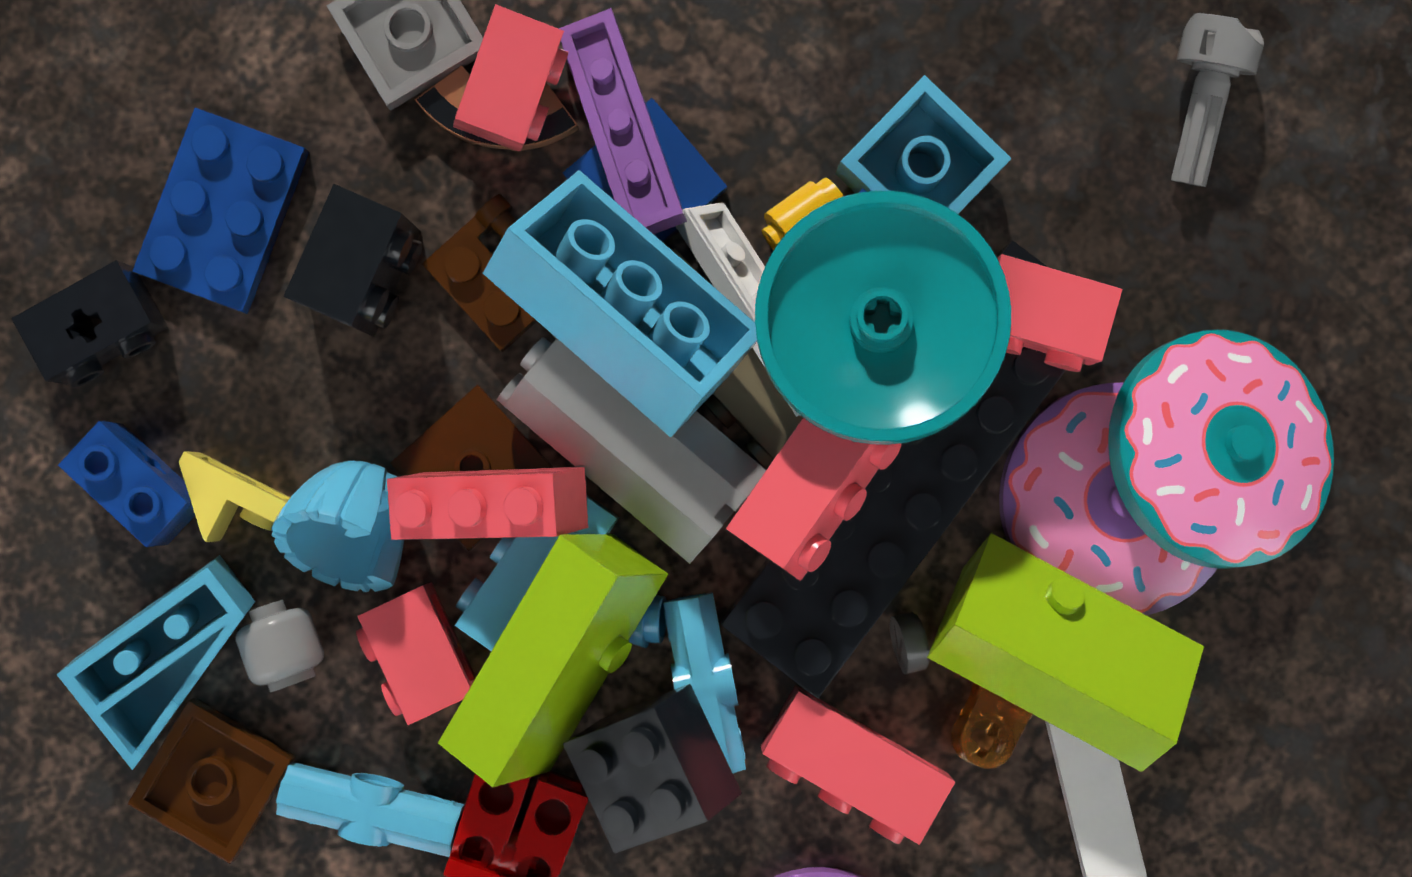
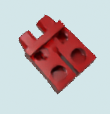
M553 771L541 774L534 789L522 827L519 828L516 826L533 777L492 788L475 774L443 876L559 877L589 800L581 782Z

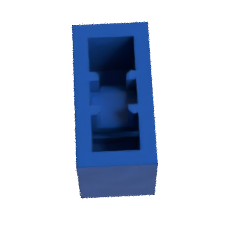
M98 421L58 464L65 473L145 547L168 545L195 516L185 481L122 423Z

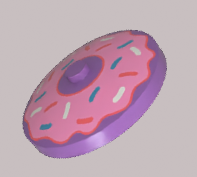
M1124 382L1093 385L1073 391L1047 405L1030 420L1016 438L1006 459L1000 482L999 505L1002 527L1007 542L1144 615H1151L1164 611L1190 597L1207 582L1217 568L1198 566L1170 554L1151 540L1129 514L1114 482L1108 449L1112 409Z

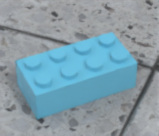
M580 170L506 230L483 271V274L669 437H672L730 376L757 342L756 326L752 319Z

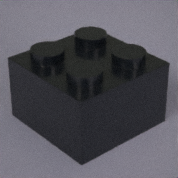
M333 184L283 297L374 337L378 327L387 328L396 312L399 296L395 295L394 291L402 273L410 275L420 258L423 242L418 241V237L421 231L402 213Z
M691 684L602 718L563 743L614 854L708 822L742 794Z

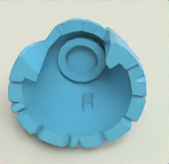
M354 460L332 464L319 471L291 496L277 515L272 525V537L275 538V546L280 553H285L284 558L304 573L312 570V577L332 586H336L340 582L341 588L353 591L361 589L364 592H369L372 589L374 592L389 589L394 585L397 578L404 540H391L387 479L397 476L388 473L386 468Z

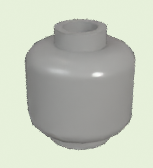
M279 600L248 612L252 623L242 627L237 632L235 638L251 683L260 686L267 685L271 693L316 676L314 667L322 662L324 650L308 610L304 608L287 610L284 601Z

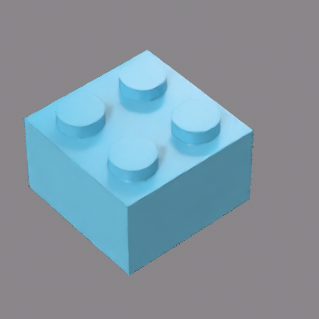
M924 75L840 161L835 174L854 193H859L862 188L867 192H906L926 197L959 214L1012 158Z

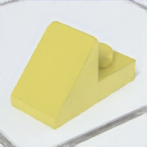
M184 451L179 460L180 469L197 523L205 542H216L223 538L239 506L243 507L239 515L242 519L260 528L272 531V525L277 515L291 498L203 453Z

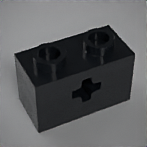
M115 260L11 318L45 381L70 384L71 387L87 384L104 373L103 364L119 355H122L124 359H128L149 350L156 344L154 336L168 329L140 275L132 272L133 266ZM91 319H101L102 323L94 328ZM94 329L97 338H87L86 334Z

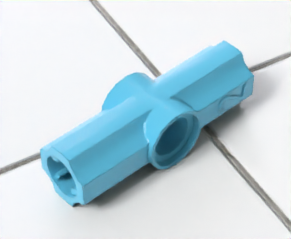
M713 592L663 602L664 617L674 657V664H671L674 690L691 684L732 773L746 770L740 727L738 728L734 707L739 706L729 653L724 654Z
M292 762L288 765L284 778L280 783L276 799V815L336 829L341 838L358 844L380 847L393 843L450 857L465 804L442 799L434 795L403 789L404 784L380 775L354 773L352 776Z

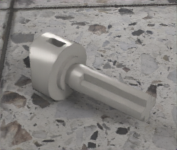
M1195 13L1183 30L1176 60L1191 65V69L1199 73L1194 81L1171 181L1206 187L1231 86L1230 77L1237 78L1240 74H1257L1264 47L1262 35L1259 30L1245 28L1238 18Z

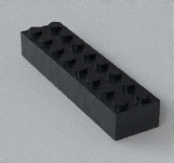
M1013 240L1000 250L996 256L999 257L1001 254L1048 267ZM1023 347L1021 355L1006 353L990 387L971 410L955 423L935 434L919 440L902 443L894 461L886 469H878L865 488L867 495L862 507L853 518L848 521L843 520L830 538L831 548L826 559L815 571H808L803 579L799 581L767 558L723 616L721 625L816 698H819L1066 370L1044 363L1046 353Z

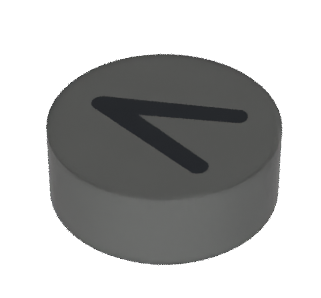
M914 612L891 616L889 622L890 636L900 669L904 674L926 670L930 664V659L927 658L930 651L920 618Z

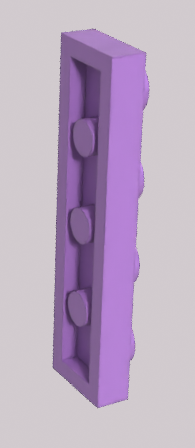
M612 8L559 28L564 31L561 43L563 49L569 52L567 61L614 200L652 234L687 222Z

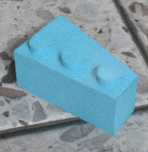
M219 555L74 658L57 676L133 770L256 601Z

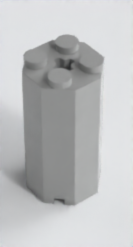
M552 335L555 338L553 343L542 337L520 363L528 371L526 375L517 374L500 393L497 401L575 467H585V475L690 564L723 527V524L732 513L745 501L766 470L697 411L672 437H669L554 335Z

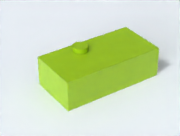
M991 533L963 567L927 658L1143 772L1177 744L1204 646Z
M560 534L438 741V744L492 788L550 772L564 749L563 743L570 739L608 674L616 671L628 657L632 648L629 639L668 576V573L614 534Z

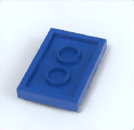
M195 107L132 272L248 314L309 151L299 145Z

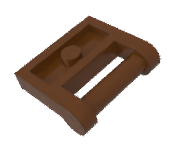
M498 194L487 201L468 223L426 259L422 265L497 348L504 352L537 321L483 274L492 257V253L480 240L491 230H494L503 238L506 230L517 221L510 214L512 206L501 194Z

